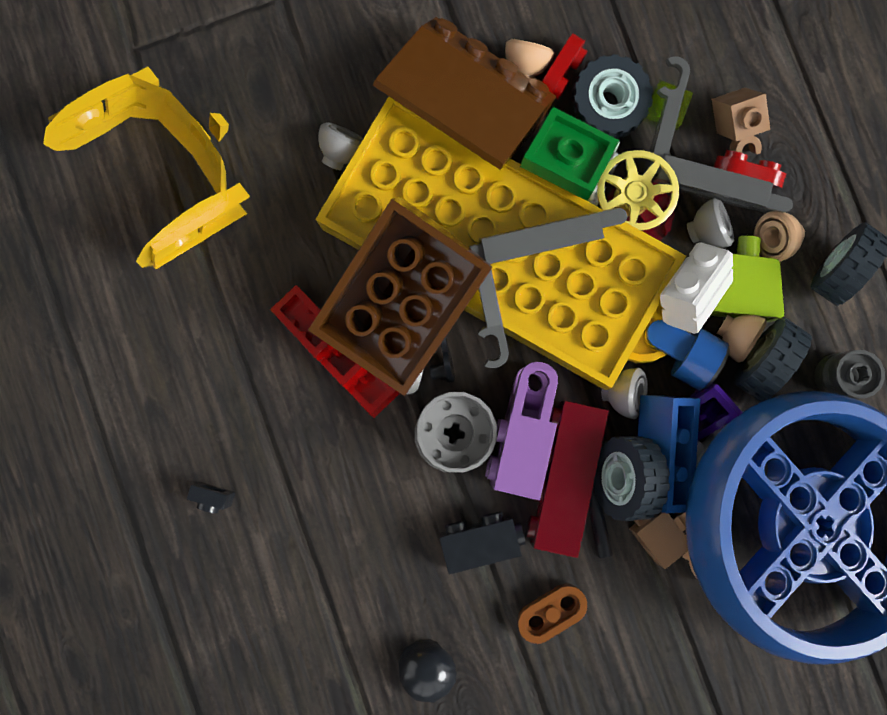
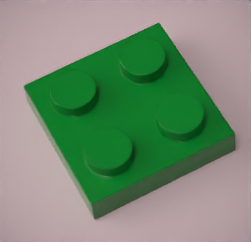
M553 107L526 152L520 167L588 201L620 140Z

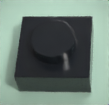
M200 482L191 485L187 500L197 502L196 508L199 510L218 513L219 509L224 510L232 506L236 492Z

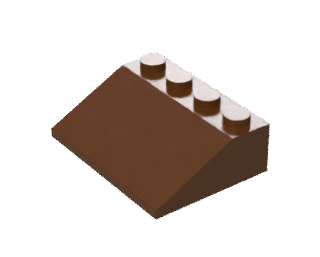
M435 17L418 29L378 75L373 86L501 170L535 133L556 95L551 93L547 85L542 81L530 79L519 72L518 67L513 62L504 58L499 59L487 51V46L481 41L468 38L458 32L457 27L449 20Z
M401 197L392 198L308 331L405 396L493 266Z

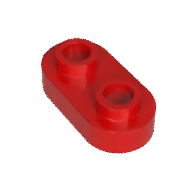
M574 33L569 37L542 81L547 85L549 91L556 95V99L561 97L569 83V80L565 77L570 68L577 70L588 52L583 48L586 40Z
M726 150L725 156L716 157L713 166L715 168L774 183L772 188L782 189L786 173L780 171L781 164L767 160H759L758 164L747 161L748 155L731 150Z

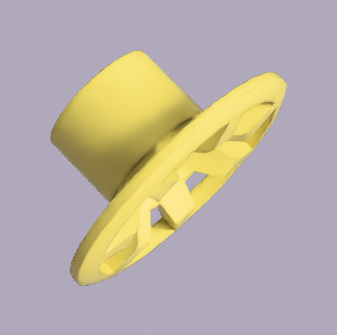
M633 150L619 154L609 161L598 181L597 196L601 209L608 210L614 207L624 209L627 212V216H629V221L625 222L642 231L660 225L672 214L679 197V185L674 170L662 157L644 150ZM633 158H645L654 163L643 175H638ZM625 160L626 178L622 179L621 177L609 174L615 165ZM659 166L668 175L671 185L652 184L651 180ZM605 181L616 187L613 199L608 203L604 193ZM671 192L670 203L663 212L653 200L654 196ZM646 209L658 217L650 222L636 223L638 215Z

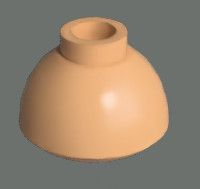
M510 39L506 42L505 47L506 59L513 62L518 67V71L530 79H534V77L542 74L550 66L555 55L549 47L517 39Z
M771 211L764 214L758 220L754 229V236L761 238L760 255L766 258L778 259L779 262L792 257L800 249L805 237L803 226L793 215L786 212Z
M727 315L716 334L723 337L722 340L729 344V356L738 363L743 362L765 329L767 321L766 318L761 316L740 315L733 318Z

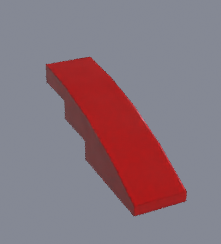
M297 285L270 309L314 358L330 372L373 418L400 394L308 331L321 310Z

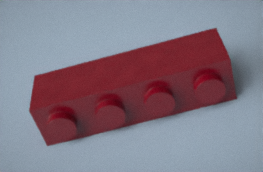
M560 401L559 408L553 407L549 422L556 423L557 427L540 500L534 499V501L539 502L536 516L530 515L526 529V537L531 538L530 544L534 549L574 558L579 557L609 410L568 401Z

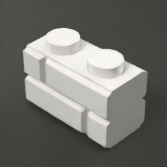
M702 242L697 243L689 253V257L684 260L660 294L661 307H663V322L693 334L698 333L733 282V269L731 268L733 266V253Z

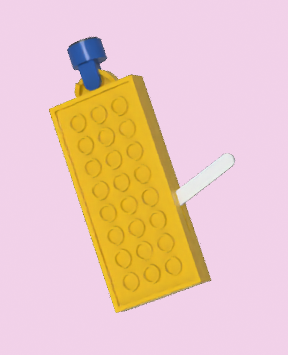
M388 97L315 220L324 231L359 250L390 200L401 197L469 247L470 245L479 244V238L603 211V209L521 168V164L512 159L499 170L391 97ZM626 222L602 228L603 239L490 264L493 266L492 274L504 333L603 390L613 387L627 360L634 363H649L669 355L676 359L671 375L701 391L713 383L728 358L730 352L729 344L701 328L698 333L691 335L684 330L663 322V307H661L660 294L682 265L686 255ZM477 290L464 310L486 322L479 290ZM423 370L407 394H412L418 390Z

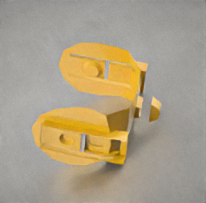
M146 67L132 75H123L88 91L66 105L58 113L48 117L49 124L45 130L43 144L55 151L74 150L105 134L129 117L159 120L193 155L217 194L199 202L182 213L145 245L136 262L142 268L153 265L155 269H158L246 215L247 213L239 203L250 196L240 183L227 190L225 166L221 155L210 141V136L169 90L159 87V79L149 67ZM104 99H105V106H106V111H105V112H104L103 103H102V100H104ZM210 113L209 130L220 142L228 132L229 124L220 113Z

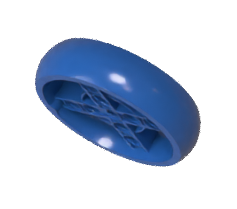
M798 391L782 394L759 402L731 420L712 440L697 465L689 488L685 517L686 540L693 570L702 590L721 618L738 634L769 654L801 663L827 665L865 658L887 647V555L883 565L870 551L874 536V520L870 504L884 488L887 494L886 414L862 401L835 393ZM801 420H820L843 430L856 442L831 470L816 467L799 470L770 437L791 423ZM766 463L768 466L767 475H765L764 467ZM742 477L763 500L758 516V530L762 547L739 571L732 545L731 524L734 499ZM792 492L793 497L790 503V493ZM791 549H793V553L790 558V551ZM768 575L769 579L765 587V578ZM802 582L814 584L836 582L857 606L840 620L810 631L792 630L770 619Z

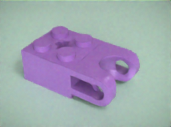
M530 363L517 372L505 419H498L497 442H499L496 456H489L485 476L487 479H490V485L494 490L536 500L541 498L557 427L556 423L549 422L558 385V376L556 371L546 363ZM529 375H535L541 382V387L537 392L531 390L528 386Z

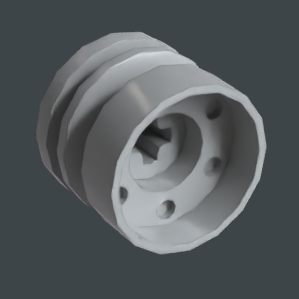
M448 392L434 398L423 409L415 426V443L420 456L431 467L443 472H467L479 467L491 455L497 441V424L491 410L480 398L466 392ZM455 424L457 425V432L462 433V439H457L454 444H450L449 437L444 435V430L450 429Z

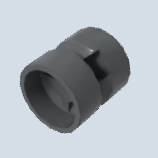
M866 350L834 353L825 356L817 364L814 372L815 383L820 392L840 394L854 399L868 398L875 395L882 388L885 380V369L881 360L875 354Z

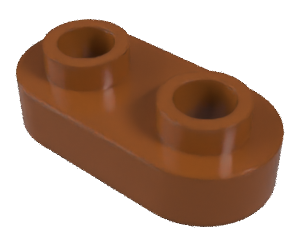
M561 584L520 610L517 617L520 634L530 643L540 644L548 641L579 622L585 616L587 599L583 592L572 584ZM566 596L573 598V603L569 608H563L560 605L562 598ZM540 616L542 618L541 624L538 627L530 626L529 620L531 617Z

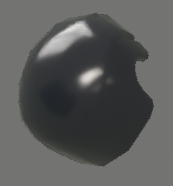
M416 641L404 649L398 660L400 682L404 690L418 702L435 703L449 694L456 683L457 672L455 670V663L451 655L436 641Z

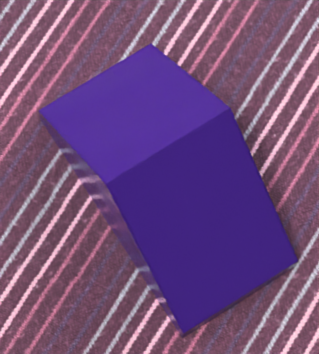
M712 383L708 388L701 391L696 390L688 397L700 399L698 441L725 426L743 413L718 384Z

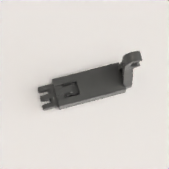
M676 56L668 58L665 61L668 68L674 67L678 69L679 78L675 89L671 90L665 86L656 92L665 101L649 152L662 157L671 166L678 180L679 191L707 199L716 198L721 200L722 203L762 213L790 211L793 207V202L790 198L771 193L774 183L668 155L690 75V67L686 60ZM646 159L642 175L654 163L653 161ZM659 166L652 178V182L671 185L668 175Z
M622 208L608 209L479 238V244L470 245L469 248L486 262L492 264L604 238L602 228L624 223L627 219V212ZM491 269L478 288L486 326L479 329L477 334L483 338L490 334L497 337L500 353L494 359L487 358L484 363L485 367L497 368L507 361L509 352Z

